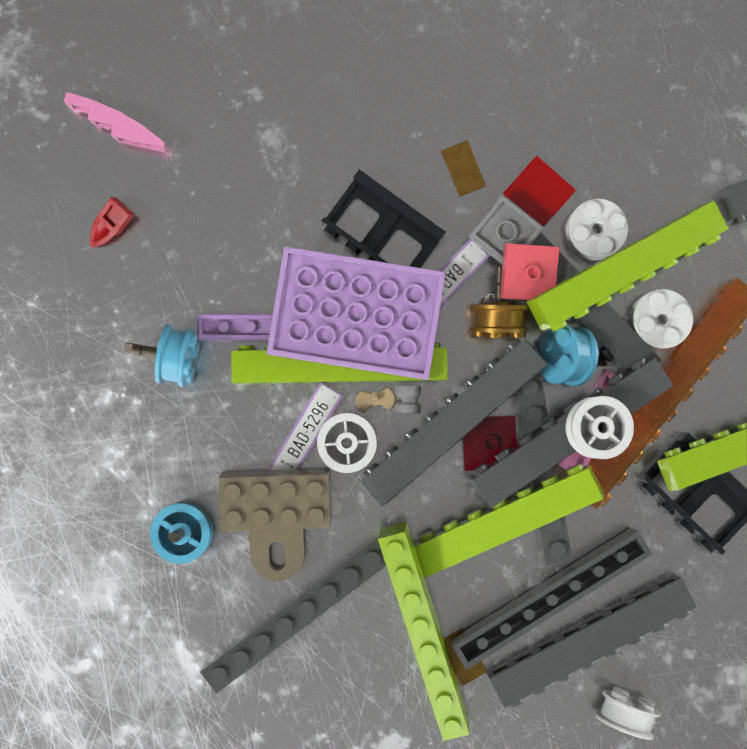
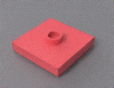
M504 243L500 298L530 300L554 287L557 281L559 247Z

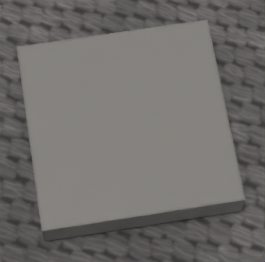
M501 194L470 232L468 238L503 265L504 243L531 245L544 227L505 195Z

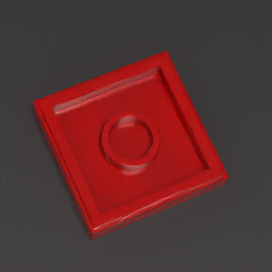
M536 155L502 194L544 227L573 195L576 189Z

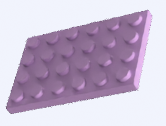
M284 247L266 354L429 380L446 272Z

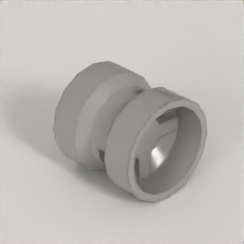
M395 386L394 394L397 396L398 402L394 405V413H421V405L417 402L418 397L421 395V386Z

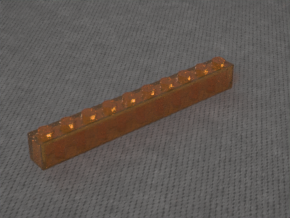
M739 278L731 279L726 283L693 325L687 338L678 344L661 366L674 386L631 414L634 423V433L629 446L621 454L613 458H591L589 464L604 492V499L589 505L592 508L603 507L611 498L609 492L615 485L619 486L628 476L627 469L631 464L636 465L645 454L642 450L648 443H654L660 436V427L664 422L669 423L678 412L675 408L681 401L685 402L694 392V389H692L693 385L697 380L702 381L710 372L708 366L714 359L718 360L727 350L725 347L726 343L730 338L735 339L743 330L741 324L747 318V285Z

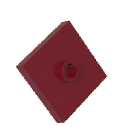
M488 416L462 439L464 471H473L485 462L489 465L497 460L495 457L497 453L507 447L512 450L517 446L516 416Z

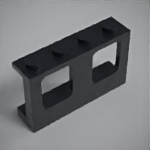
M360 169L354 175L353 182L328 216L321 220L322 225L325 227L323 231L335 240L337 237L346 242L345 247L355 255H358L360 252L368 258L367 260L385 263L388 262L379 256L380 252L396 231H403L422 247L410 264V267L421 268L446 233L442 228ZM354 200H360L379 215L378 220L361 242L336 225Z
M681 432L638 477L643 483L641 488L651 497L656 495L662 501L660 506L669 515H677L682 520L679 523L680 526L690 535L695 533L701 539L698 543L711 554L714 551L723 555L726 552L723 547L747 523V489L728 471L688 486L673 501L653 481V478L661 471L657 461L666 458L664 452L678 447L681 448V451L690 449L689 443L697 441L690 433ZM715 494L733 511L734 515L712 538L691 516L711 495Z

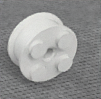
M592 199L582 203L570 215L565 228L566 240L571 250L579 257L591 261L602 260L617 252L624 244L628 234V222L625 214L616 204L605 199ZM593 227L599 229V234L593 232Z
M666 289L655 290L641 297L633 305L629 314V326L652 350H665L680 344L687 338L693 325V313L689 303L680 294ZM658 316L662 318V320H663V323H662V324H660V323L658 322V320H657V317H658Z
M608 396L585 398L572 407L566 419L565 430L570 445L579 454L589 458L609 459L618 456L629 446L634 433V423L629 410L619 400ZM599 423L602 426V430L600 432L598 430Z
M343 413L331 417L323 424L317 437V449L321 459L328 467L341 473L356 472L367 466L372 460L377 446L376 435L370 423L363 417L351 413ZM350 438L352 446L349 448L344 447L342 440Z
M613 687L612 691L603 690L602 694L605 696L601 712H596L595 717L604 724L626 734L646 740H653L654 735L651 733L655 718L661 717L662 714L654 707L655 702L644 697H640L639 700L628 696V691L618 687Z

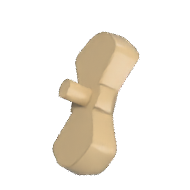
M389 388L373 393L361 390L356 395L355 404L362 413H365L372 406L379 405L390 410L394 406L396 398L393 391Z

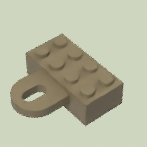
M329 468L222 471L219 476L221 531H249L250 560L256 572L262 577L272 581H282L294 576L301 568L304 560V529L330 528ZM273 542H280L285 547V564L282 567H274L270 562V544Z

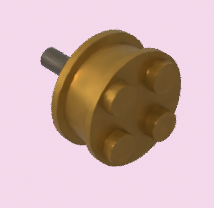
M495 267L494 302H489V304H470V308L474 309V326H471L469 331L473 332L472 336L526 338V332H529V328L525 327V311L530 308L528 305L511 304V302H505V299L500 298L502 267Z

